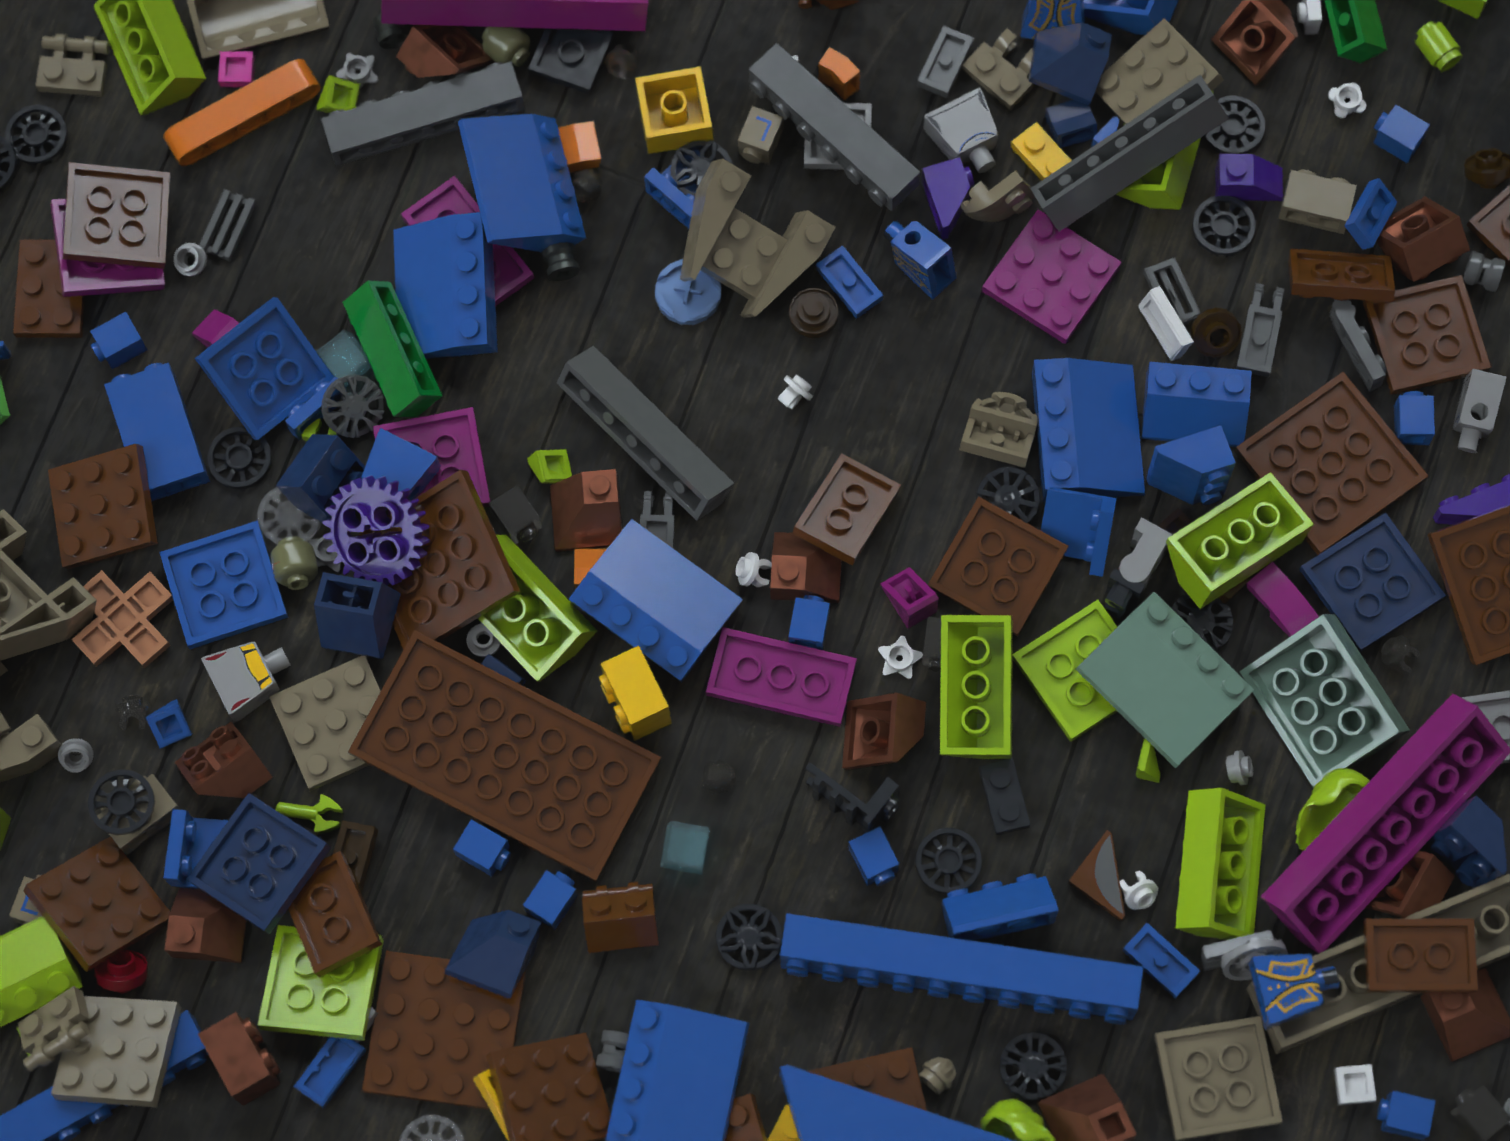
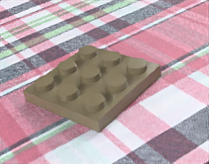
M1164 18L1101 75L1095 92L1127 124L1199 75L1202 76L1211 91L1222 83L1224 79Z
M366 656L355 658L269 696L310 791L369 766V764L348 753L381 692Z
M84 996L89 1018L84 1023L89 1029V1034L80 1039V1044L72 1050L65 1049L62 1051L51 1095L56 1100L157 1107L181 1006L178 1002Z
M1261 1016L1155 1033L1154 1037L1175 1141L1282 1123Z

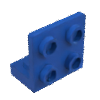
M691 150L696 153L697 157L700 156L699 150ZM683 155L686 161L691 162L693 160L692 157ZM680 161L676 167V176L683 169H686ZM671 165L662 174L653 167L644 176L646 192L689 229L695 197L689 193L685 195L677 188L676 181L671 177ZM685 175L680 181L690 179L689 175ZM695 183L692 186L684 187L696 193L697 187Z
M1049 487L1041 531L1069 546L1065 554L1066 557L1091 562L1090 575L1103 577L1116 498Z
M172 810L164 879L170 886L198 888L191 884L187 877L229 820L193 818L187 810Z

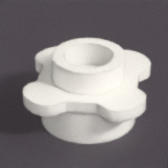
M1347 83L1339 88H1332L1329 91L1328 97L1335 105L1334 113L1337 117L1345 118L1349 113L1364 112L1366 102L1362 100V92L1358 84ZM1349 98L1350 102L1346 103L1344 99Z

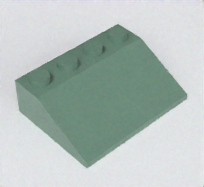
M1155 592L1138 606L1076 668L1175 768L1254 691Z
M1335 614L1321 615L1239 671L1244 680L1254 689L1253 694L1313 788L1328 772L1338 768L1350 769L1410 731Z

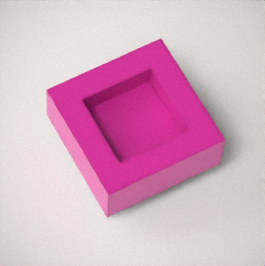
M220 51L218 76L220 87H244L253 82L255 62L253 52Z

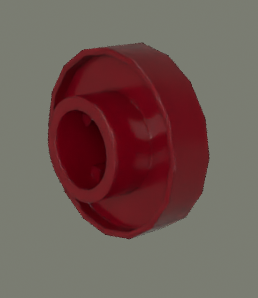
M123 950L95 967V978L98 985L117 993H126L142 985L148 976L146 958L139 952L132 950Z

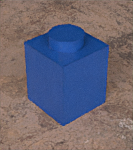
M1395 105L1390 114L1383 112L1375 124L1374 130L1377 131L1374 144L1408 163L1424 140L1430 124Z
M126 312L90 331L96 342L91 344V347L100 362L107 360L112 369L147 351L144 342Z
M1409 391L1398 396L1394 405L1395 435L1403 445L1430 444L1435 435L1433 395H1424L1420 391Z
M805 595L804 598L796 597L788 636L789 643L823 650L830 603L824 602L823 598L814 595Z
M472 819L453 848L458 858L490 876H493L497 869L502 871L511 856V852L508 851L510 845L507 839Z
M881 827L849 841L848 849L867 886L874 882L877 886H881L896 877L894 873L899 871V862Z
M546 870L523 904L525 912L555 931L578 897L576 889L573 888L575 882L559 871L553 875Z
M1397 1091L1390 1092L1386 1099L1381 1098L1378 1107L1377 1120H1382L1381 1131L1419 1140L1426 1139L1430 1133L1435 1100Z

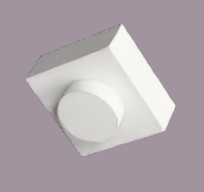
M1303 0L1302 3L1297 5V19L1299 23L1303 22L1304 34H1318L1322 21L1320 0Z
M1371 1064L1337 1067L1334 1069L1339 1105L1376 1101Z

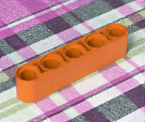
M295 59L171 126L164 133V139L181 166L191 165L309 101L319 93L321 86L305 60Z

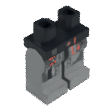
M1142 517L1134 530L1130 545L1134 550L1122 559L1119 571L1114 568L1109 577L1105 592L1108 594L1105 599V610L1108 614L1120 620L1129 606L1134 609L1137 608L1143 591L1167 552L1166 540L1172 536L1171 533Z

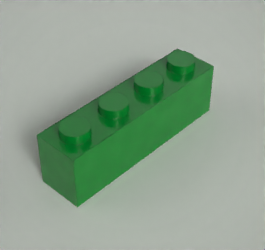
M1324 0L1338 56L1362 63L1387 50L1375 0Z
M368 280L343 301V305L393 416L418 417L442 397V393L392 283Z

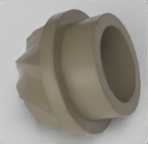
M937 1057L922 1065L924 1069L919 1074V1078L932 1091L940 1095L944 1089L949 1090L952 1087L956 1072L953 1063L949 1059Z

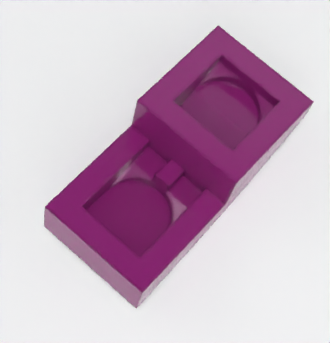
M1273 562L1247 582V589L1270 611V618L1289 637L1319 617L1301 592Z

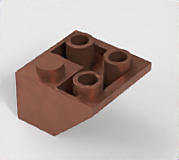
M232 722L216 728L209 738L198 746L187 749L181 758L175 761L177 767L199 795L245 798L248 793L251 794L273 778Z
M1104 1074L1038 1102V1106L1055 1141H1132L1136 1136L1120 1099Z

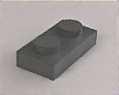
M943 26L917 80V86L948 98L962 68V64L965 62L973 45L974 38Z

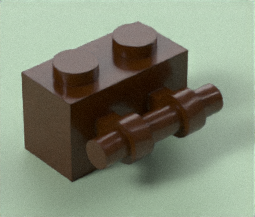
M638 881L628 882V886L607 888V885L596 886V890L582 891L583 920L588 953L659 945L652 883L639 885Z

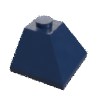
M1082 22L1038 31L1034 39L1028 82L1089 105L1109 58L1111 34Z
M511 910L473 919L450 959L444 974L511 999L536 950L541 922Z

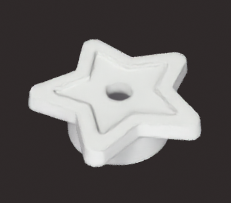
M900 636L896 643L891 646H880L878 648L879 653L886 660L882 671L885 676L898 672L907 679H910L912 677V664L923 656L922 652L911 649L905 636ZM902 656L903 660L897 661L896 657Z

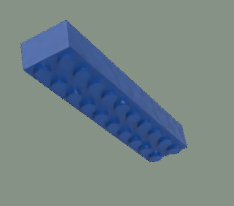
M786 914L780 953L781 968L787 969V974L793 976L807 977L808 972L822 974V979L832 982H843V977L857 979L858 985L866 987H878V983L892 984V989L899 992L912 993L914 988L928 990V995L939 998H948L949 993L963 995L964 1001L972 1003H984L985 998L998 1000V1005L1006 1008H1019V1004L1034 1006V1011L1046 1014H1053L1055 1009L1069 1011L1070 1017L1079 1019H1090V1014L1105 1016L1104 1021L1113 1024H1125L1126 1020H1132L1136 1014L1143 966L794 914Z

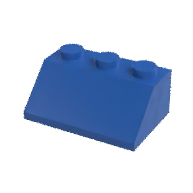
M1149 362L1145 382L1141 439L1173 441L1221 425L1229 447H1237L1245 440L1252 371Z
M1220 425L1155 446L1146 477L1148 484L1191 505L1200 502L1203 505H1209L1219 501L1222 498L1221 495H1224L1236 464L1222 426Z
M1035 873L1017 877L1016 883L1003 885L1002 881L987 883L981 886V891L968 893V889L949 892L947 894L948 898L942 899L941 904L949 938L978 941L1054 924L1058 913L1057 903L1046 876L1037 878Z

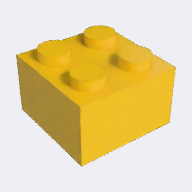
M701 66L635 78L648 154L679 149L693 141H713L712 124Z
M639 646L601 663L603 675L598 676L601 682L600 686L608 703H616V706L613 707L616 713L615 717L623 734L630 732L633 740L636 741L672 723L669 706Z

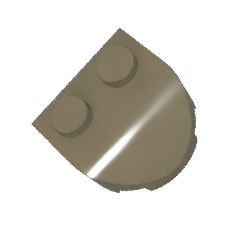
M1015 170L992 189H989L982 181L978 182L969 191L971 196L970 202H962L961 208L967 216L975 220L999 222L1007 219L1014 213L1019 214L1028 209L1035 196L1030 189V185Z
M994 392L991 398L982 401L978 398L971 407L959 450L1025 468L1037 427L1036 413L1032 414L1026 407V400L1015 394Z

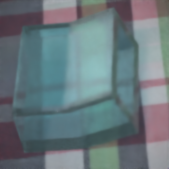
M342 330L331 341L316 350L332 375L337 378L348 374L363 375L371 368L360 343L351 332ZM348 382L343 383L345 387L348 386Z
M677 821L668 823L660 867L703 874L709 827Z

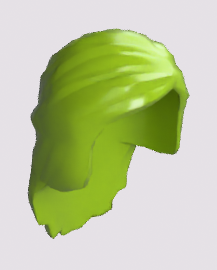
M1338 768L1325 774L1321 781L1315 785L1312 795L1299 812L1296 824V844L1301 850H1305L1367 785L1369 780L1349 768Z
M1016 1099L997 1102L980 1121L981 1130L1015 1141H1055L1051 1133L1044 1127L1042 1117L1034 1113L1028 1105Z

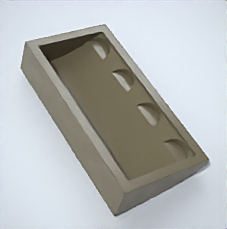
M187 0L203 60L220 56V51H240L330 27L323 0Z

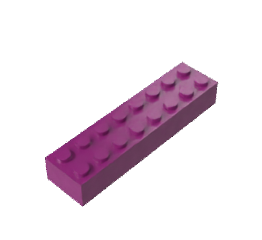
M381 0V24L645 31L648 0Z
M1452 694L1263 893L1261 898L1298 941L1318 954L1324 952L1510 754V747L1477 705Z

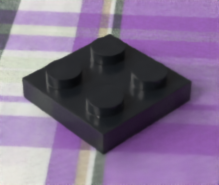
M546 28L528 68L529 74L590 95L613 43L614 33L607 30Z

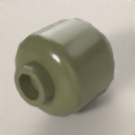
M487 27L482 35L484 40L483 50L495 63L502 62L504 64L511 61L512 66L520 67L530 56L528 50L531 46V39L520 27Z
M287 537L279 541L271 552L270 557L274 577L280 585L289 587L292 590H300L307 587L316 578L318 567L313 545L309 542L304 541L300 537Z

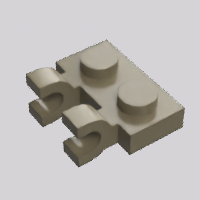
M1007 28L999 36L992 48L984 42L962 64V70L1011 111L1033 88V83L1028 82L1033 49L1024 56L1017 68L1012 66L1004 58L1016 48L1017 44L1014 41L1017 39V36Z

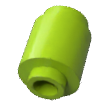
M1432 21L1428 22L1417 31L1418 37L1415 40V44L1433 68L1438 67L1441 72H1444L1461 60L1460 46L1442 22L1436 24Z

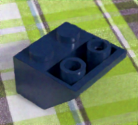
M312 434L276 484V487L297 509L323 523L324 520L332 518L325 511L326 507L335 505L331 497L341 493L340 487L350 484L351 481L358 478L362 479L365 466L338 435Z
M323 572L314 603L321 647L383 659L401 593L382 582Z
M1477 795L1465 801L1426 842L1430 846L1432 854L1438 859L1445 861L1456 871L1457 878L1473 889L1502 876L1507 871L1503 822Z

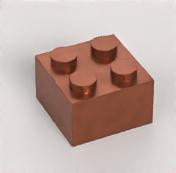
M235 1012L198 1034L229 1093L242 1106L280 1085L276 1077L281 1072L271 1053L269 1054L265 1048L261 1050L259 1044L264 1042L256 1025L252 1024L249 1018L243 1020Z

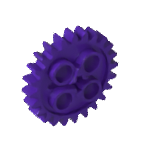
M373 475L363 478V480L358 478L351 481L350 484L340 487L341 493L331 497L335 505L326 507L325 511L332 518L324 520L322 523L331 528V532L324 534L323 538L332 540L333 545L329 546L326 550L327 552H337L338 556L333 563L339 564L343 562L345 564L343 569L344 575L353 571L355 572L354 578H365V580L382 582L386 585H389V583L395 585L401 582L402 579L404 580L412 576L411 570L421 566L418 559L426 556L427 552L420 546L430 542L429 538L422 536V531L427 530L430 526L420 523L419 519L426 512H416L415 507L419 499L409 501L407 497L410 489L406 488L399 492V481L395 480L387 485L386 476L375 480ZM386 507L391 511L392 520L386 514ZM355 510L360 513L361 522L356 518ZM393 527L402 528V532L390 531L383 535L379 532L367 533L361 536H352L350 534V531L363 532L370 528L372 531L386 530ZM391 541L396 545L397 553L392 550ZM360 544L365 547L366 555L361 551Z

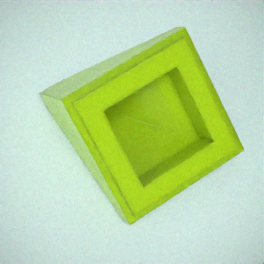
M328 76L316 110L331 113L336 110L347 111L356 108L360 84Z
M566 449L536 450L527 458L529 466L541 484L557 483L572 476Z
M1144 739L1136 776L1140 779L1159 783L1160 772L1155 749Z

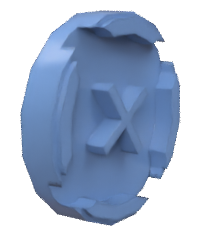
M683 259L670 263L660 272L655 285V300L660 311L669 320L681 325H695L707 320L716 312L721 301V283L701 270L695 280L686 282L680 280Z

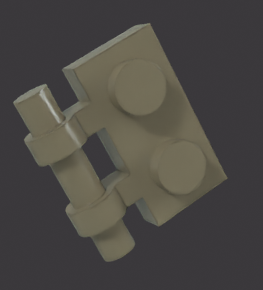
M56 34L55 37L43 36L42 48L54 50L53 57L40 56L35 85L37 90L40 92L103 97L107 65L105 61H96L95 59L96 53H109V41L97 40L93 36H85L84 39L68 38L67 34ZM67 52H83V58H67Z
M75 986L71 987L18 1022L23 1050L30 1054V1056L23 1060L25 1067L29 1071H33L40 1065L46 1067L55 1060L57 1054L65 1049L72 1050L80 1044V1039L89 1034V1029L84 1023L89 1018L84 995L81 990Z

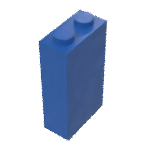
M169 362L165 364H151L144 371L133 375H118L112 379V382L104 384L124 447L132 444L143 446L151 502L210 482L175 373Z

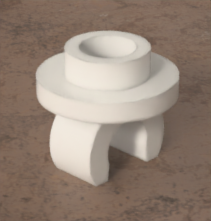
M797 374L793 379L787 375L784 380L790 386L780 394L778 400L786 407L793 409L802 396L809 401L813 396L808 391L812 386Z
M747 553L745 557L739 559L736 566V576H738L739 583L744 586L752 584L756 587L768 585L769 580L760 577L758 571L759 568L765 570L771 568L772 563L766 559L759 560V556L756 553Z
M1137 871L1135 873L1138 882L1133 886H1128L1124 880L1120 881L1121 890L1125 896V903L1133 910L1145 909L1152 905L1158 893L1157 885L1152 880H1146L1143 872Z

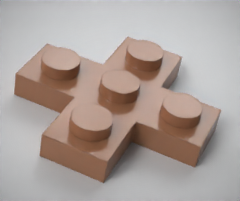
M102 570L83 586L97 600L94 611L97 618L71 640L96 667L122 644L144 668L171 646L149 622L173 601L171 593L151 572L147 573L124 594Z

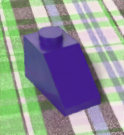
M1219 154L1215 168L1216 196H1232L1241 201L1283 200L1282 167L1254 154Z
M960 157L922 168L921 183L941 240L949 237L963 211L961 203L969 200L970 187L974 186L971 170L969 167H963Z

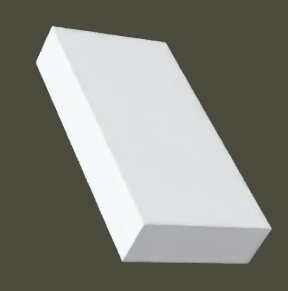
M1158 286L1147 293L1138 307L1169 359L1174 361L1181 358L1194 341L1163 290Z

